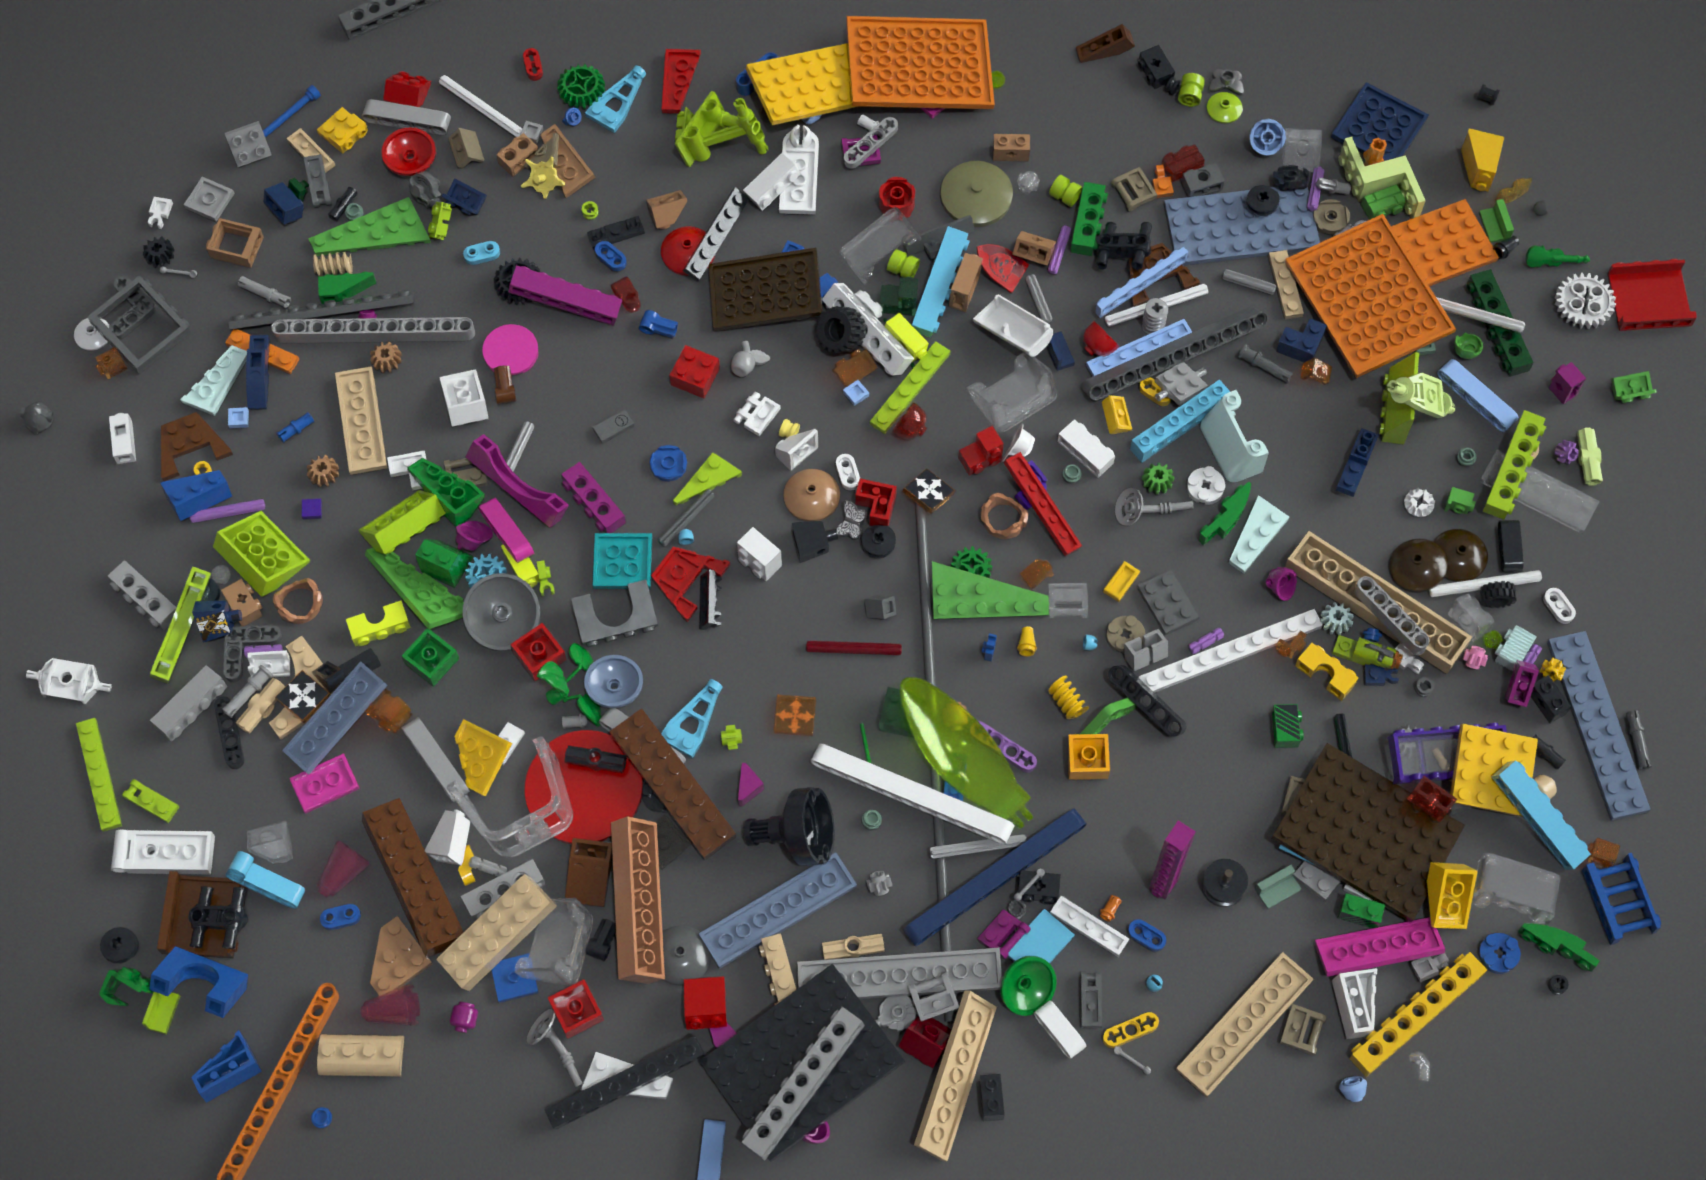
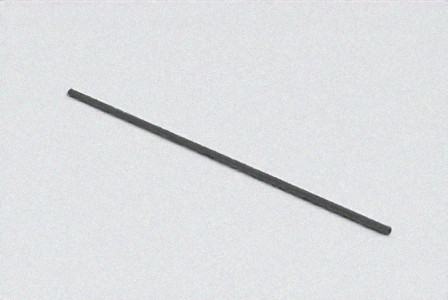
M919 501L915 504L932 789L942 793L925 503ZM934 816L935 846L945 845L944 820ZM946 857L936 858L938 903L948 897ZM950 924L940 930L941 952L951 951ZM955 1009L945 1013V1023H954Z

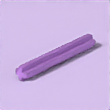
M263 499L208 508L190 516V520L194 523L261 511L265 509V502Z

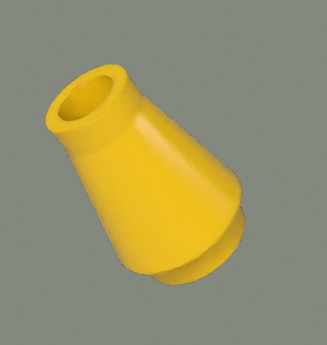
M1026 626L1022 628L1017 647L1019 654L1022 656H1032L1037 650L1032 627Z

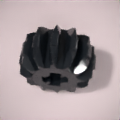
M154 236L153 241L147 240L148 245H143L144 258L149 265L152 264L155 268L158 265L163 267L165 263L170 264L169 259H174V247L168 239L165 240L162 236L159 240Z

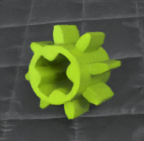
M727 725L726 731H721L722 745H728V750L738 749V744L742 743L741 729H736L735 725Z

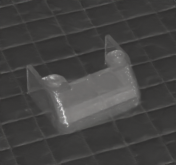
M893 207L844 245L839 253L862 283L866 284L865 279L872 276L873 266L900 244L911 245L916 239L920 241L922 238L897 207Z

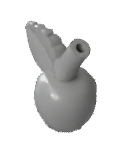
M743 341V351H739L733 356L731 370L735 375L745 377L754 369L755 365L767 363L770 360V356L761 350L750 351L749 342Z

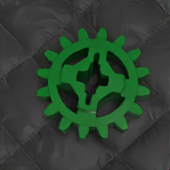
M974 546L971 547V550L964 547L963 553L958 550L957 556H953L951 567L980 574L988 578L991 576L989 571H992V565H990L991 558H987V552L981 553L982 548L975 551Z

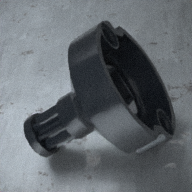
M814 787L792 790L787 798L782 815L772 816L770 819L765 820L749 818L745 821L744 836L746 843L749 846H757L759 843L772 842L773 844L784 843L797 864L806 866L826 864L832 855L835 841L834 818L826 794L821 788Z

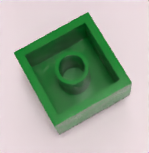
M427 628L405 651L402 659L407 667L434 687L459 660L456 649Z

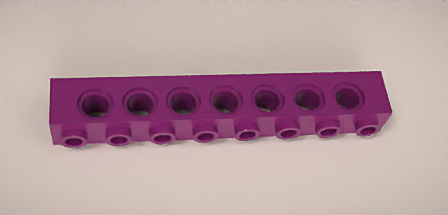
M1179 820L1164 840L1149 886L1154 896L1157 898L1162 897L1165 900L1179 881L1196 831Z

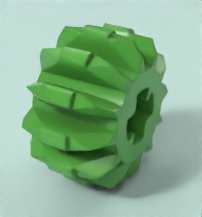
M1160 462L1157 463V466L1151 463L1149 468L1144 469V475H1142L1144 488L1149 487V493L1154 490L1157 495L1159 491L1165 494L1167 489L1172 488V482H1174L1172 469L1167 470V464L1162 467Z

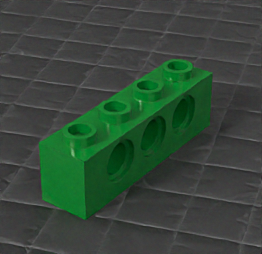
M1084 182L1070 253L1092 256L1093 250H1097L1098 244L1095 238L1096 234L1100 235L1102 224L1099 223V219L1104 217L1105 208H1102V203L1106 204L1107 201L1106 185Z

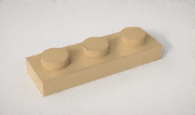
M301 128L287 138L288 143L302 157L322 154L325 172H328L335 166L334 161Z

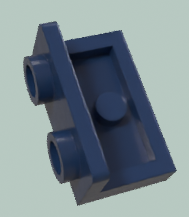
M454 178L448 193H443L442 197L447 199V204H451L453 207H456L457 204L462 207V212L471 215V213L478 215L487 195Z

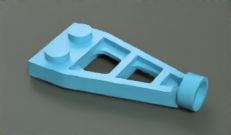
M635 65L628 75L604 92L602 97H598V102L594 101L592 103V106L585 112V116L615 133L626 119L642 79L646 76L645 70ZM624 85L632 88L627 97L618 92ZM612 98L622 101L621 108L617 112L605 106Z
M709 679L706 686L668 722L661 733L671 747L692 759L703 743L718 694L723 688L720 683ZM700 701L708 704V708L703 716L693 711V708ZM688 717H693L699 721L697 731L694 734H690L680 728V724Z

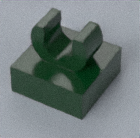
M296 178L290 179L288 188L292 190L298 199L304 202V196L308 193L306 188L309 187V184L305 180L298 182Z

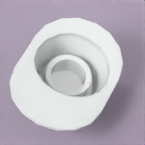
M1020 424L1015 432L1011 445L1003 456L1001 463L1008 455L1014 456L1021 452L1025 457L1031 452L1035 438L1023 429V424Z

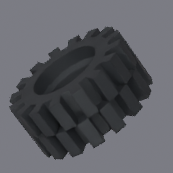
M1494 581L1495 583L1489 582L1480 587L1481 603L1485 607L1499 608L1502 606L1504 608L1506 605L1511 606V604L1517 602L1514 583Z

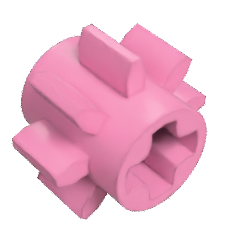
M1472 646L1470 650L1466 648L1463 660H1466L1465 665L1473 669H1479L1480 666L1485 667L1488 660V655H1485L1486 650L1478 646Z

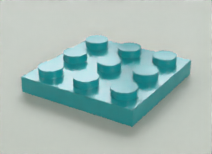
M595 533L593 589H628L627 584L645 579L648 588L651 589L652 533Z

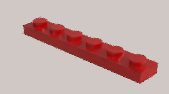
M1019 452L1004 461L1005 466L1064 556L1066 557L1080 549L1082 544L1022 453Z

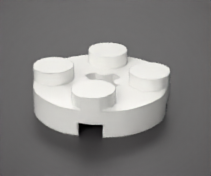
M1211 466L1196 469L1191 473L1187 481V492L1191 499L1198 503L1202 502L1207 505L1216 503L1221 499L1225 490L1224 478ZM1203 483L1210 484V489H1207L1206 487L1202 488L1201 486L1203 485Z

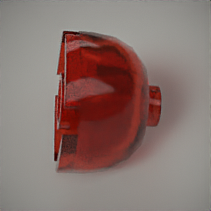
M913 402L892 431L898 437L906 440L914 439L917 435L921 437L927 430V427H925L927 415L919 405Z

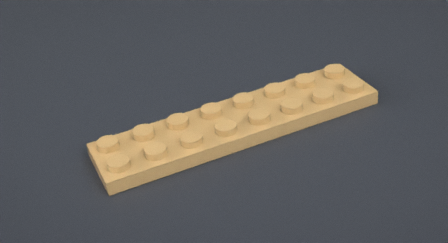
M1282 952L1176 1068V1071L1207 1098L1314 979Z
M966 990L964 991L914 1146L941 1161H948L997 1008L972 991Z

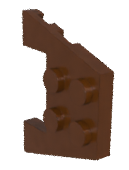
M1163 243L1151 246V254L1144 258L1143 268L1140 270L1133 269L1131 267L1133 258H1128L1130 279L1139 277L1145 269H1151L1159 260L1169 257L1172 252ZM1182 264L1157 280L1160 281L1177 275L1183 290L1200 284L1197 277L1194 278L1190 270ZM1145 289L1132 297L1133 307L1149 301Z
M197 412L161 425V477L163 481L180 476L174 462L175 458L211 445L217 461L233 455L226 443Z

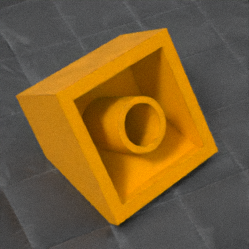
M1108 734L1068 735L1069 780L1108 779L1110 773Z

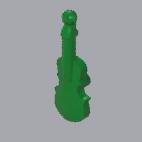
M1544 245L1531 246L1527 250L1525 258L1528 266L1539 268L1544 264L1560 266L1563 262H1584L1585 264L1590 262L1588 255H1564L1560 248L1546 250Z

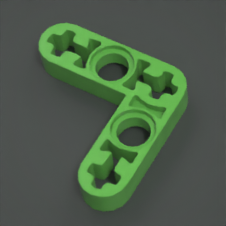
M1130 698L1110 703L1100 711L1080 734H1099L1110 721L1128 715L1137 705Z

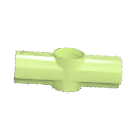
M1583 428L1577 432L1579 443L1578 461L1583 468L1585 484L1595 486L1603 481L1600 468L1601 450L1597 448L1594 429Z

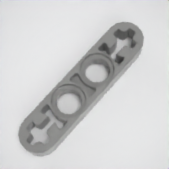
M893 117L885 118L844 154L845 166L851 169L858 167L896 134L898 130L897 120ZM875 134H880L882 139L874 140L872 137ZM862 145H867L870 149L868 151H862L860 150V147Z

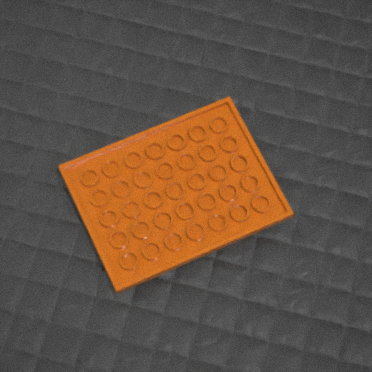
M846 17L852 106L994 109L995 103L986 19Z
M1383 214L1285 259V263L1323 324L1327 325L1326 330L1356 378L1456 331L1452 321Z

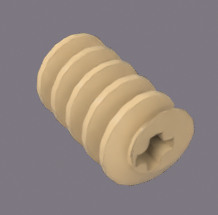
M337 252L335 258H333L331 253H328L327 259H325L323 254H321L320 259L317 258L316 254L313 256L315 275L317 273L318 276H323L324 273L325 275L331 274V271L333 275H338V271L341 275L345 271L351 274L353 272L351 254L347 257L346 253L343 252L342 257H340Z

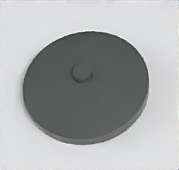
M497 573L480 579L471 587L463 604V620L467 631L476 642L492 650H511L510 644L537 627L540 621L541 609L535 591L526 581L511 574Z

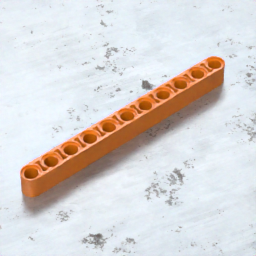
M324 983L318 988L221 1167L217 1180H224L229 1175L233 1176V1180L243 1179L339 1000V993L331 983ZM327 991H333L331 997L324 998V994ZM317 1009H323V1013L320 1016H314ZM313 1027L311 1034H304L306 1028ZM298 1045L304 1046L300 1053H294ZM287 1064H294L292 1070L287 1072L284 1070ZM278 1082H284L280 1090H275L274 1087ZM273 1100V1106L265 1109V1103ZM258 1119H263L262 1126L256 1128L254 1126L255 1122ZM253 1138V1143L250 1146H244L246 1139ZM242 1156L243 1162L240 1165H234L235 1159Z

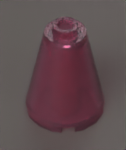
M338 840L318 881V891L327 898L329 895L335 896L368 867L369 861Z
M411 984L405 985L364 1002L361 1007L362 1018H365L367 1022L417 1025L419 1021H416V1016H420V1002L418 994L413 993L411 989L415 987Z

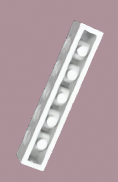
M834 283L822 298L826 308L843 307L844 303V307L854 308L856 312H860L862 315L860 318L865 320L863 325L868 329L867 333L864 330L866 336L862 338V346L873 354V358L885 367L884 369L888 374L892 376L902 375L914 360V357L844 283Z

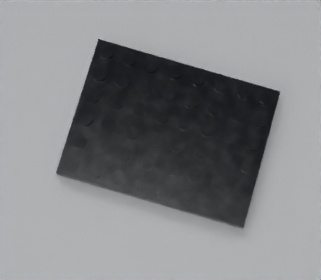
M833 963L699 1061L747 1130L749 1128L752 1129L756 1124L755 1119L761 1111L765 1112L769 1106L770 1098L774 1094L777 1095L784 1079L790 1078L796 1063L805 1058L807 1048L812 1043H816L819 1039V1032L823 1027H828L831 1022L830 1018L836 1010H840L843 1007L862 1020L865 1026L767 1158L770 1162L905 1063V1060ZM842 1027L837 1028L834 1035L841 1036L845 1029ZM824 1045L822 1052H830L832 1045ZM813 1061L809 1068L811 1070L817 1069L820 1062ZM800 1078L797 1086H804L807 1083V1079ZM794 1095L786 1096L784 1102L786 1104L792 1103ZM775 1112L772 1115V1120H779L782 1113ZM762 1129L759 1137H767L769 1129Z

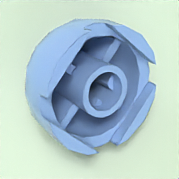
M1262 119L1251 128L1249 134L1250 144L1259 154L1273 155L1284 146L1286 140L1285 130L1276 120Z

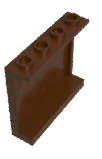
M169 871L157 945L158 951L161 954L168 955L176 946L202 957L234 958V952L238 951V940H236L234 950L222 948L226 930L208 929L204 934L203 947H190L193 929L191 928L188 914L198 904L201 886L214 888L210 906L230 905L233 887L244 888L246 892L247 887L229 878L180 875L177 871Z

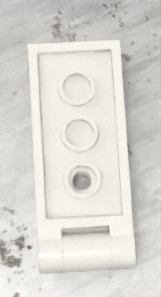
M116 830L111 871L136 874H169V871H177L179 874L211 875L215 836L211 831Z

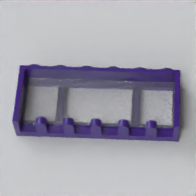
M1498 723L1486 724V727H1482L1507 733L1506 725L1499 726ZM1473 724L1472 726L1480 727V724ZM1460 725L1451 726L1446 730H1443L1442 727H1434L1430 729L1431 731H1424L1423 728L1413 729L1412 732L1406 733L1405 730L1393 731V734L1387 737L1394 775L1393 784L1452 780Z

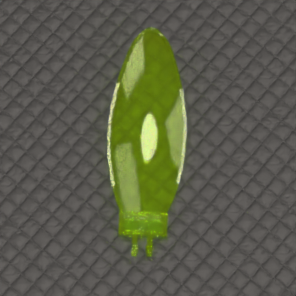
M916 677L903 679L900 684L902 707L911 732L932 767L951 787L964 797L988 809L990 813L1006 820L1011 818L1012 822L1022 829L1024 823L1015 813L1020 810L1021 814L1031 821L1033 815L1024 806L1031 800V797L1017 784L1006 758L990 734L963 706L930 682Z

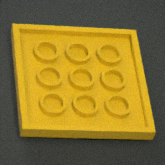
M1460 724L1449 802L1523 817L1491 776L1507 762L1516 760L1525 767L1527 775L1533 778L1538 739Z

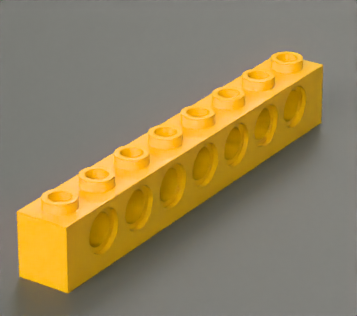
M1471 952L1466 956L1461 954L1454 961L1455 965L1451 969L1447 966L1439 974L1441 977L1437 981L1432 979L1425 986L1426 991L1422 994L1417 992L1410 999L1411 1004L1407 1007L1402 1005L1395 1012L1397 1014L1396 1017L1393 1019L1387 1018L1381 1024L1382 1029L1380 1031H1372L1366 1037L1368 1041L1365 1044L1361 1045L1359 1043L1351 1050L1353 1054L1349 1059L1365 1077L1377 1069L1485 974L1487 969ZM1456 971H1462L1465 974V978L1458 977ZM1442 984H1448L1451 991L1444 990ZM1427 997H1434L1436 1000V1004H1431L1427 1000ZM1412 1009H1418L1422 1016H1415ZM1398 1022H1404L1407 1029L1399 1028ZM1383 1035L1391 1036L1392 1042H1386L1383 1039ZM1368 1048H1375L1378 1054L1371 1055Z

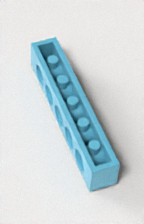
M1218 380L1132 439L1130 450L1143 463L1198 425L1218 401L1230 391Z

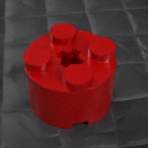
M902 177L889 178L879 189V208L883 216L891 219L910 217L915 207L914 186Z

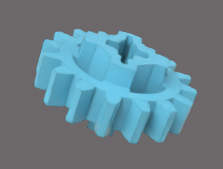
M481 554V559L479 560L474 557L475 562H469L470 569L465 570L467 574L465 578L469 582V587L471 588L480 579L486 577V574L488 576L498 572L507 573L504 562H499L498 556L492 559L491 554H488L487 558H484V555Z

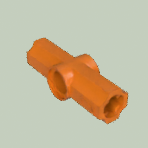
M1379 138L1372 140L1369 149L1363 153L1365 159L1364 166L1384 161L1383 156L1387 147L1385 140Z

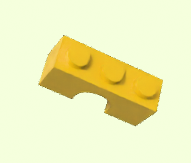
M1313 643L1302 653L1295 667L1310 678L1317 671L1329 673L1331 681L1326 690L1341 701L1352 690L1358 680L1353 670L1346 669L1337 658L1330 657L1322 647Z

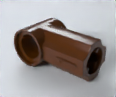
M510 366L495 367L497 404L515 402L516 395L514 385H512Z

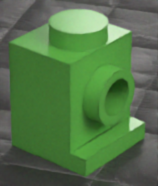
M1452 487L1444 511L1448 512L1451 509L1458 514H1467L1468 511L1473 512L1476 501H1473L1474 493Z

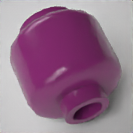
M459 1002L458 1005L453 1006L449 1022L455 1027V1031L467 1033V1029L472 1030L476 1026L478 1010L475 1009L474 1004Z

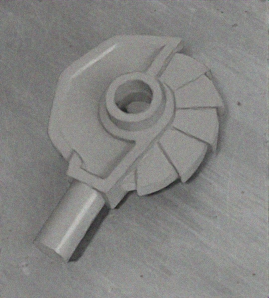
M908 996L887 997L880 1005V1015L875 1020L879 1027L887 1026L888 1029L897 1030V1032L904 1029L907 1030L915 1020V1015H917L914 1001Z

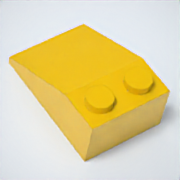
M1430 863L1427 887L1431 926L1433 928L1467 929L1477 870L1464 864Z

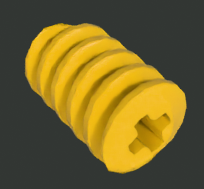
M1062 676L1050 686L1048 692L1053 695V700L1058 701L1057 705L1062 707L1061 711L1066 713V718L1070 720L1084 714L1089 707L1082 708L1085 701H1078L1081 695H1073L1076 688L1069 689L1072 682L1065 683L1064 681L1068 676Z

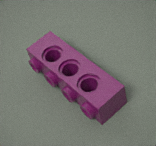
M580 461L561 474L563 479L561 483L565 490H570L573 493L575 502L578 505H583L585 508L584 512L589 518H593L596 521L595 525L600 532L613 533L626 523L625 515ZM580 484L585 485L583 488H577ZM590 498H596L593 502L588 501ZM602 511L608 512V513L605 514V515H600V514H599V513L602 512Z

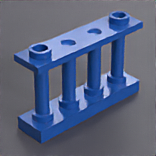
M1628 853L1623 859L1624 863L1598 869L1594 863L1586 864L1582 869L1610 945L1618 943L1623 938V933L1649 927L1651 933L1654 934L1661 928L1660 917L1658 914H1655L1639 872V863L1632 853ZM1628 871L1631 882L1608 888L1603 887L1602 877ZM1635 889L1638 897L1637 901L1615 907L1610 905L1608 900L1610 895ZM1642 908L1646 918L1620 925L1615 917L1616 914Z

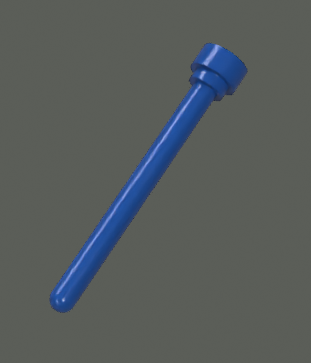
M313 85L308 87L305 96L263 130L265 138L306 103L313 100L316 101L321 96L317 88Z

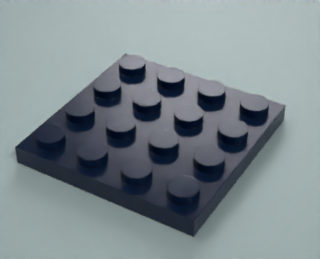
M1366 82L1333 131L1331 138L1343 144L1345 138L1352 137L1358 152L1362 154L1369 149L1373 139L1385 140L1387 147L1383 159L1387 161L1404 156L1427 121L1429 114Z

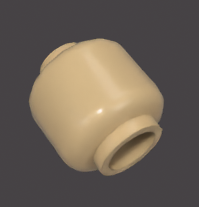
M1539 775L1534 778L1542 793L1546 794L1549 799L1555 796L1557 788L1552 778L1546 775Z

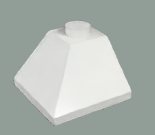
M813 429L781 440L775 448L776 457L792 471L818 448V431Z

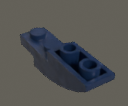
M250 335L249 349H247L246 357L248 409H267L269 335Z
M1361 428L1336 491L1354 497L1379 434Z

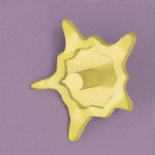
M550 157L547 162L541 161L538 164L528 159L525 160L531 167V173L528 180L521 185L522 188L534 187L536 192L542 193L543 198L546 199L548 193L554 190L555 186L565 185V182L557 177V170L553 167V157Z

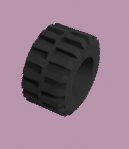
M835 306L825 309L826 312H822L820 314L821 318L817 319L818 326H815V330L818 331L816 338L820 339L818 343L823 345L822 348L824 350H828L831 353H851L853 350H857L859 348L858 345L863 344L862 338L866 336L864 334L866 326L863 325L865 320L860 318L862 316L860 312H856V309L850 307ZM840 321L844 324L845 329L841 339L837 334V327Z

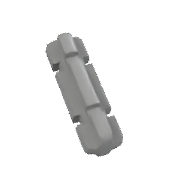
M476 856L470 858L469 866L471 868H478L480 871L492 875L495 874L497 877L507 872L505 866H498L496 863L485 859L481 860V858Z

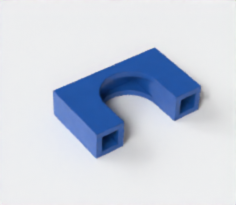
M175 946L151 974L149 990L168 997L176 986L184 980L191 978L207 980L214 987L206 997L205 1011L224 1018L246 991L248 974Z

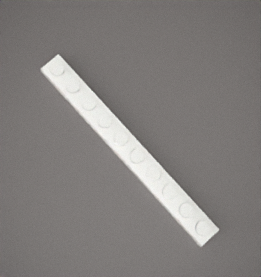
M1315 609L1143 674L1139 676V679L1155 693L1321 629L1323 625Z

